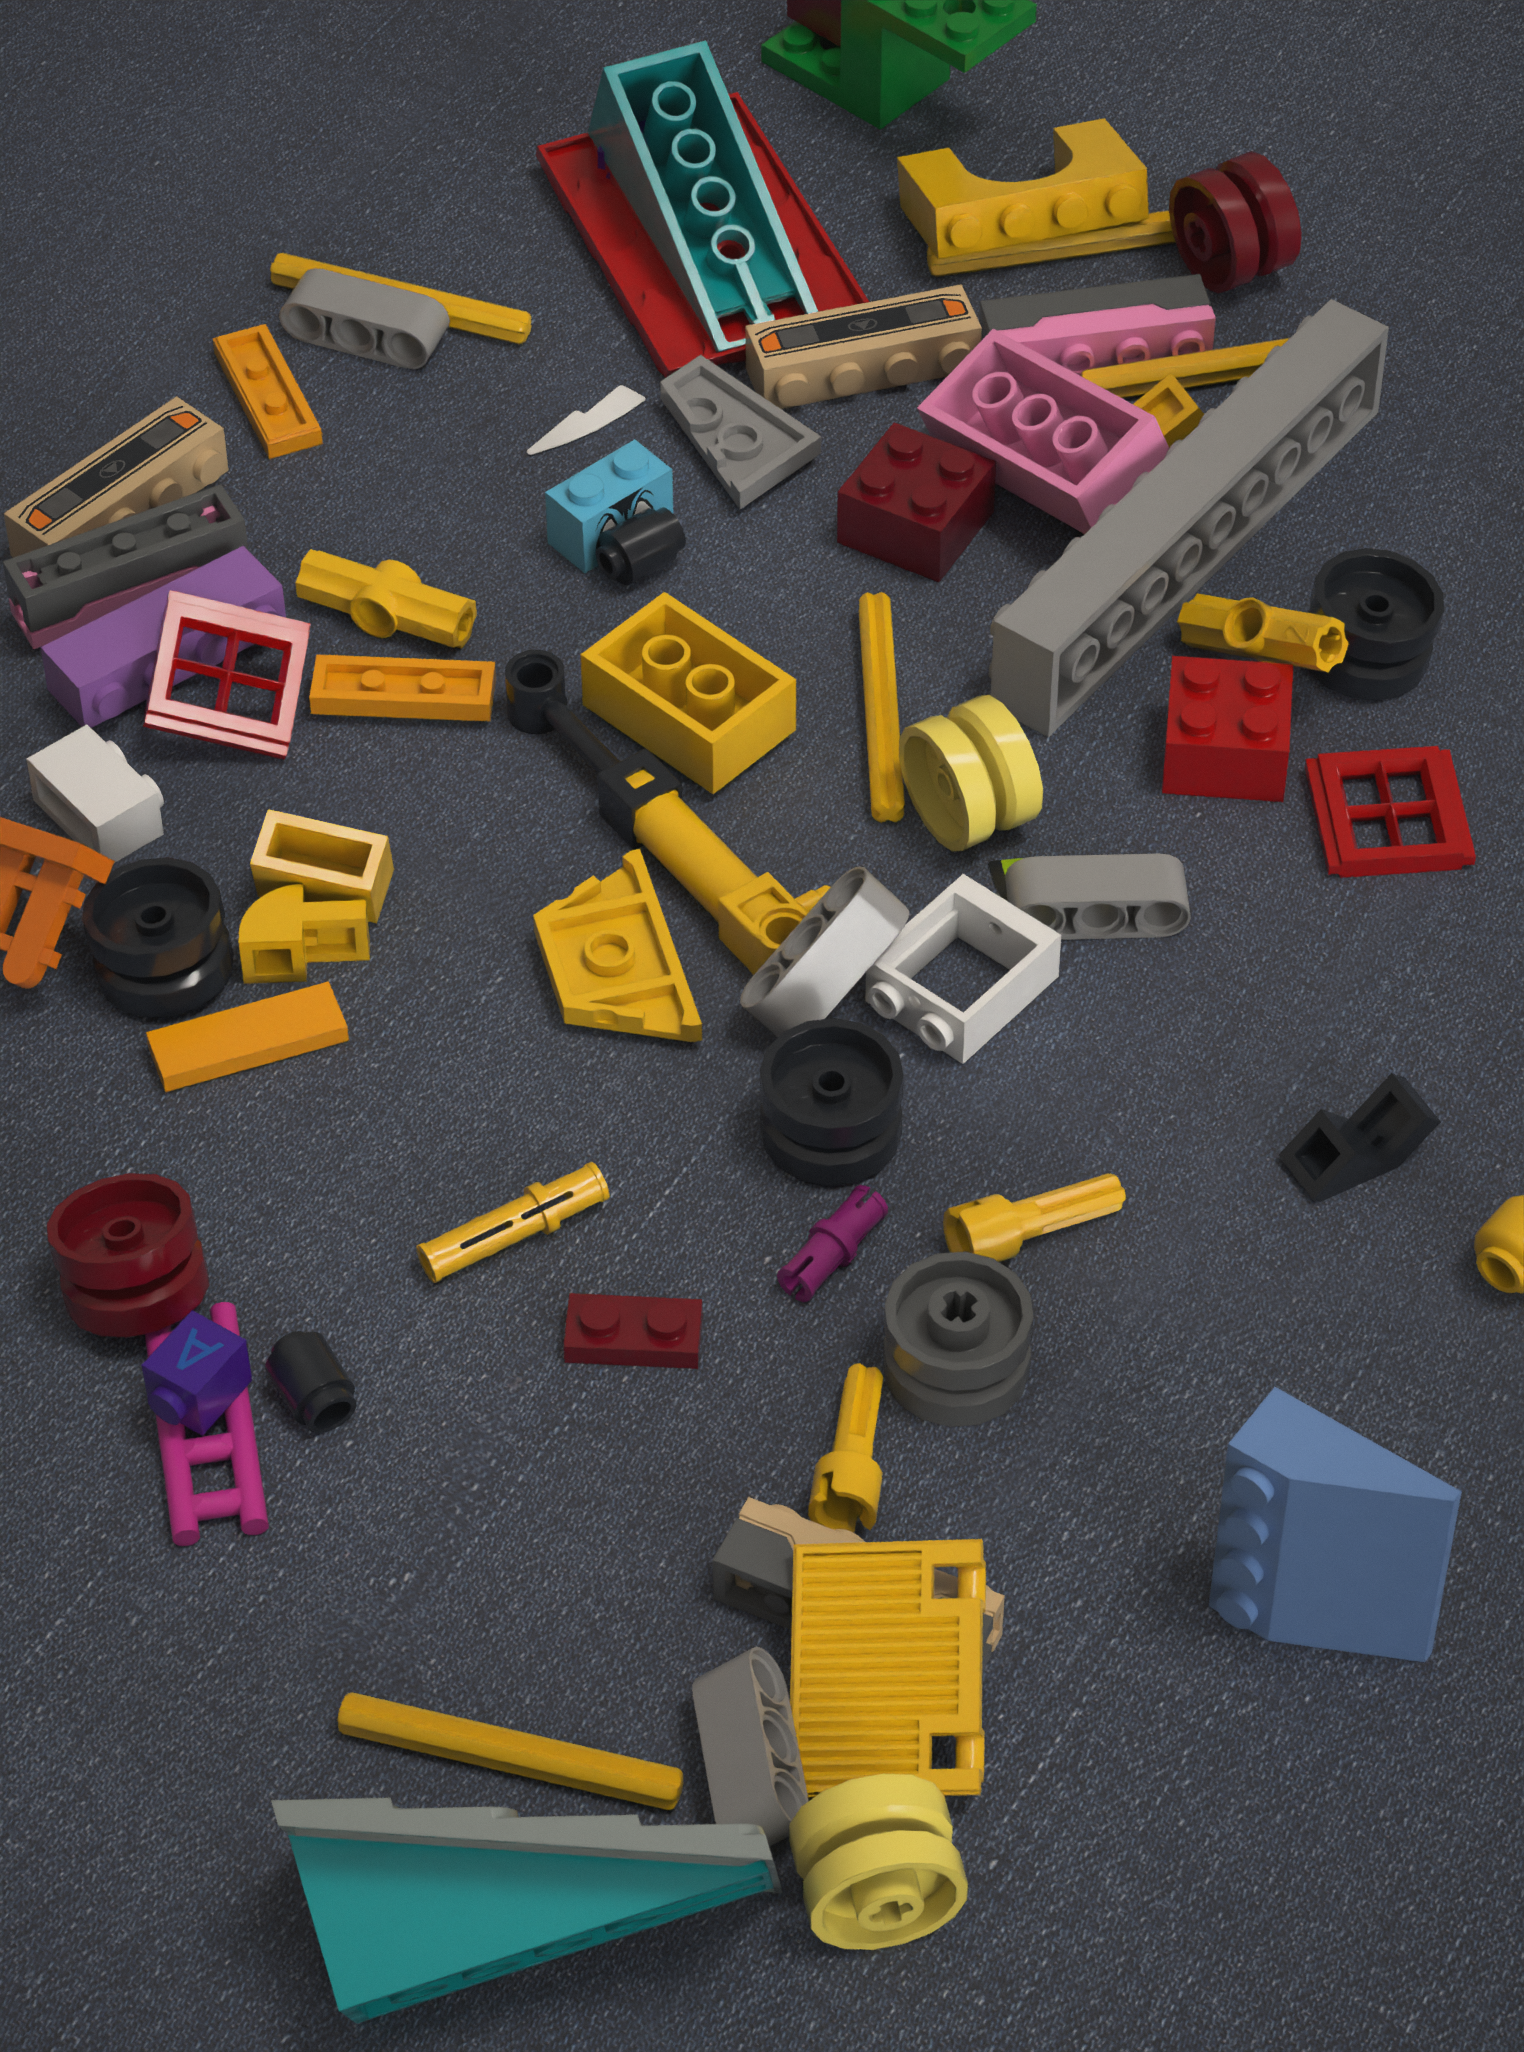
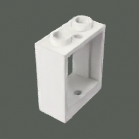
M962 874L905 925L894 941L866 971L865 1001L871 1004L874 1010L887 1019H894L919 1035L930 1048L943 1051L964 1064L1059 977L1061 934L970 877ZM957 937L1010 970L964 1013L911 979Z

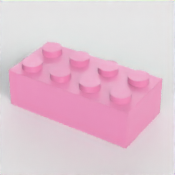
M992 329L917 407L932 437L995 460V483L1083 534L1088 532L1097 523L1101 513L1108 505H1116L1132 489L1136 479L1143 472H1150L1165 458L1169 450V446L1155 416L995 329Z

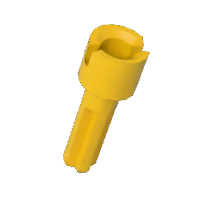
M1109 1173L1012 1203L1000 1194H993L950 1207L944 1212L943 1229L946 1244L950 1253L969 1252L993 1258L998 1262L1017 1256L1023 1240L1119 1211L1126 1200V1194L1118 1177Z
M857 1363L848 1368L847 1378L844 1380L832 1452L822 1456L815 1465L808 1516L811 1521L833 1530L845 1529L854 1533L857 1516H859L863 1526L869 1530L876 1523L883 1473L878 1463L872 1459L873 1441L883 1384V1375L877 1367L867 1368L863 1364Z

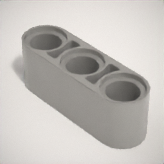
M318 268L305 272L279 312L281 325L295 339L407 369H417L424 366L447 331L450 323L448 312L434 298Z
M1168 854L1033 856L1014 862L1007 869L1005 875L1008 902L1061 934V940L1166 937L1181 932L1188 926L1191 919L1184 866L1178 858Z
M859 866L849 870L832 885L752 976L741 994L740 1003L742 1007L777 1038L784 1031L806 1021L825 1019L905 927L909 918L907 906L865 867Z
M756 1646L696 1678L692 1685L716 1824L759 1825L763 1827L768 1845L771 1846L789 1837L790 1822L801 1806L806 1804L809 1799L784 1676L773 1657L764 1649Z

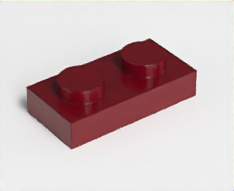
M569 1293L564 1338V1363L698 1369L703 1318L702 1299Z

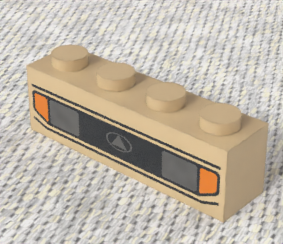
M962 284L747 325L745 326L746 370L755 392L778 408L784 409L947 377L981 342L982 327Z
M176 396L6 511L4 518L11 556L14 558L192 495L205 486L214 483L221 475L229 471L224 428Z

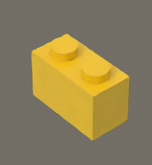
M270 809L267 810L250 862L258 897H262L270 891L284 886L303 884L305 902L366 900L368 922L376 924L394 871L388 836Z

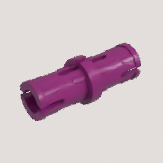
M866 1185L856 1186L850 1196L829 1219H820L810 1228L808 1242L777 1273V1280L788 1295H791L801 1283L803 1287L796 1294L795 1299L801 1302L810 1301L818 1288L838 1266L846 1267L857 1256L856 1252L858 1251L857 1245L888 1214V1206L878 1192L875 1191L864 1204L862 1200L870 1192V1187Z

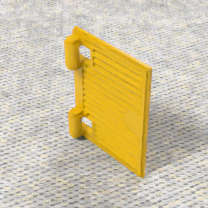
M982 1539L794 1544L790 1705L808 1798H814L822 1791L851 1779L883 1773L908 1774L933 1782L944 1796L981 1795V1783L984 1782L985 1731L982 1729L983 1613L986 1612V1562L983 1559ZM934 1567L957 1568V1598L934 1599ZM932 1736H954L956 1738L955 1769H932Z

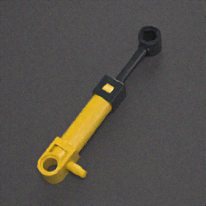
M527 650L516 654L508 661L505 667L507 715L512 726L528 734H545L556 729L598 773L600 816L633 850L644 845L717 920L719 923V939L754 975L831 887L824 885L817 890H810L794 899L769 872L757 877L682 800V784L648 749H643L619 761L567 707L565 671L559 657L544 650Z

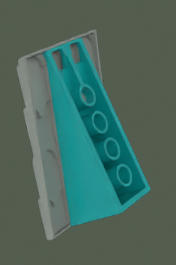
M391 1798L271 1800L277 1824L288 1835L338 2010L356 2024L759 1892L783 1893L764 1829L754 1824L643 1826L639 1821L638 1815L519 1817L515 1809L506 1807L399 1809V1807L392 1804Z

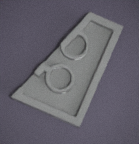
M699 355L660 382V399L739 509L748 505L821 454L820 435L702 355Z

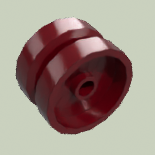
M1250 151L1219 163L1216 169L1207 168L1176 180L1170 192L1169 200L1172 233L1180 255L1191 274H1200L1206 289L1215 293H1222L1251 282L1255 275L1261 277L1294 264L1300 253L1302 238L1299 212L1291 190L1280 171L1265 156Z
M127 1173L97 1180L75 1190L58 1204L47 1222L48 1243L55 1268L60 1273V1286L67 1314L79 1328L91 1333L108 1337H132L157 1332L186 1317L202 1302L210 1286L208 1268L202 1244L198 1239L196 1219L190 1195L178 1182L157 1174Z

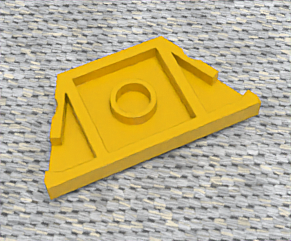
M640 849L631 850L623 855V867L602 881L592 876L575 887L573 893L567 898L555 900L533 915L534 933L565 1024L687 1042L702 1041V1023Z

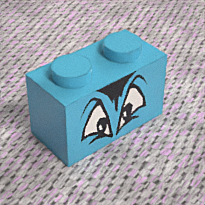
M634 439L546 491L548 544L583 573H587L597 567L596 549L599 548L598 537L600 533L647 508L656 511L664 507L673 513L672 469Z

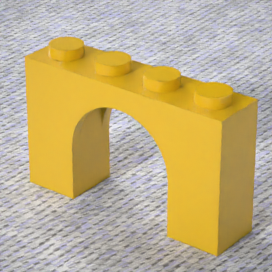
M1105 118L1053 128L1055 174L1036 180L1000 182L977 177L965 169L950 148L897 157L900 208L938 259L1149 219L1147 168Z

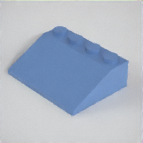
M1274 1387L1228 1443L1209 1607L1218 1611L1219 1615L1230 1625L1239 1629H1249L1267 1641L1425 1662L1433 1650L1462 1491Z

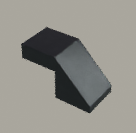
M1391 1073L1349 1119L1320 1109L1280 1152L1279 1157L1311 1198L1322 1202L1398 1168L1441 1121L1405 1077Z

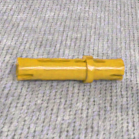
M589 1162L582 1168L544 1186L539 1182H535L524 1188L523 1196L482 1216H478L427 1243L423 1242L417 1245L416 1252L422 1268L428 1278L433 1283H437L443 1277L494 1255L498 1251L539 1231L548 1235L560 1229V1221L583 1211L591 1205L608 1200L610 1194L607 1183L601 1171L593 1162ZM560 1196L566 1198L565 1201L525 1220L521 1217L522 1214ZM500 1225L505 1226V1230L465 1249L460 1247V1244Z

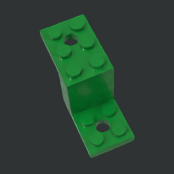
M841 0V47L795 21L761 45V62L880 130L950 79V65L966 73L1035 23L1037 4L1030 0Z

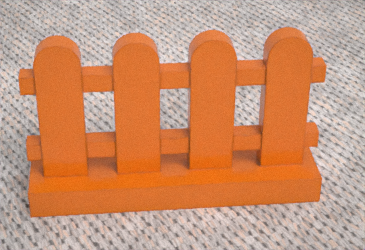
M0 817V950L7 952L3 962V974L10 983L24 989H29L36 986L42 980L47 966L57 969L62 954L54 951L60 933L71 906L80 909L86 896L85 893L78 890L82 878L106 884L115 861L81 843ZM34 861L42 863L38 876L29 874ZM23 890L31 892L15 935L14 937L5 933Z

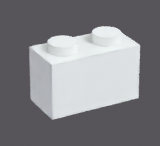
M88 725L81 727L26 758L33 800L75 842L81 843L117 862L164 835L160 808L164 805V800L157 784L146 774L140 776L127 763L123 752L113 741L105 742Z

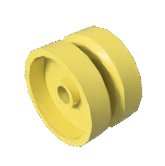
M990 695L977 696L952 707L947 718L942 715L931 716L904 728L899 738V760L905 785L924 825L936 840L949 850L963 851L988 840L995 828L999 831L1011 830L1038 816L1043 803V786L1038 763L1030 742L1017 719L999 700Z
M877 1774L851 1779L831 1787L801 1806L789 1824V1842L797 1873L804 1879L803 1899L810 1928L822 1942L843 1949L875 1950L905 1944L934 1932L953 1919L965 1904L968 1893L967 1878L960 1852L952 1844L953 1826L945 1797L933 1782L908 1774Z

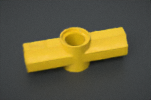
M310 549L301 561L299 575L295 582L297 597L350 614L352 620L360 629L378 638L390 637L396 630H400L452 648L462 649L471 637L472 627L477 616L475 600L422 584L421 579L414 570L396 560H384L376 568H372L320 550Z
M1197 593L1191 601L1183 602L1177 620L1182 633L1181 641L1191 647L1253 658L1259 662L1293 664L1296 667L1328 673L1334 665L1343 662L1349 644L1345 637V624L1336 618L1272 607L1253 597L1243 598L1238 601Z

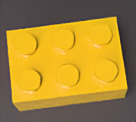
M666 592L660 594L580 654L583 706L712 794H715L796 731V679Z

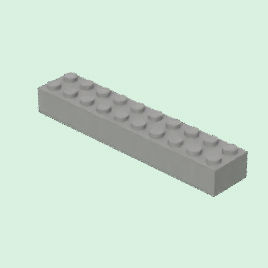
M1332 299L1314 316L1308 315L1298 326L1296 333L1281 347L1275 346L1267 355L1264 363L1249 378H1241L1235 385L1231 395L1216 409H1209L1203 415L1199 425L1183 441H1175L1169 448L1165 458L1150 472H1143L1136 479L1132 489L1116 505H1108L1101 513L1097 523L1081 538L1075 537L1067 545L1063 555L1047 571H1039L1031 580L1028 589L1011 605L1005 604L999 609L990 628V633L993 636L992 662L988 671L989 678L991 679V696L1002 702L1017 721L1050 737L1183 605V602L1188 601L1378 413L1389 327Z

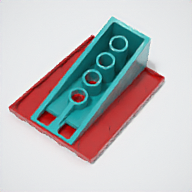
M706 40L603 67L588 132L537 146L535 155L566 213L569 212L591 256L600 265L630 324L635 326L655 366L665 378L699 355H702L715 365L745 361V326L869 302L739 93L728 94ZM646 120L642 135L637 122ZM599 146L602 147L605 154V170L598 168L597 150ZM608 172H610V179L606 178Z

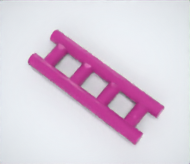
M220 1302L213 1305L209 1312L210 1320L240 1336L235 1305L229 1302ZM171 1325L157 1332L145 1334L148 1357L172 1332ZM248 1386L224 1411L227 1433L186 1439L184 1425L181 1423L178 1425L169 1424L156 1415L172 1540L176 1545L189 1546L198 1542L200 1539L198 1521L239 1515L241 1530L247 1535L262 1534L269 1527ZM231 1460L235 1488L194 1494L190 1466Z

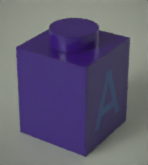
M193 1310L141 1365L147 1401L152 1411L163 1421L172 1425L181 1423L202 1436L252 1381L246 1339Z

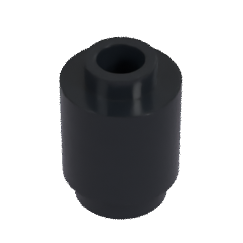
M662 507L655 511L654 509L647 508L600 533L598 537L599 548L596 549V560L602 572L609 579H616L623 585H630L674 561L677 558V553L685 548V534L680 522L669 509Z
M295 1331L283 1336L274 1344L271 1354L266 1361L265 1371L296 1422L307 1425L313 1433L328 1432L345 1423L352 1416L357 1406L356 1400L353 1397L355 1386L324 1336L318 1332L305 1333L303 1331Z

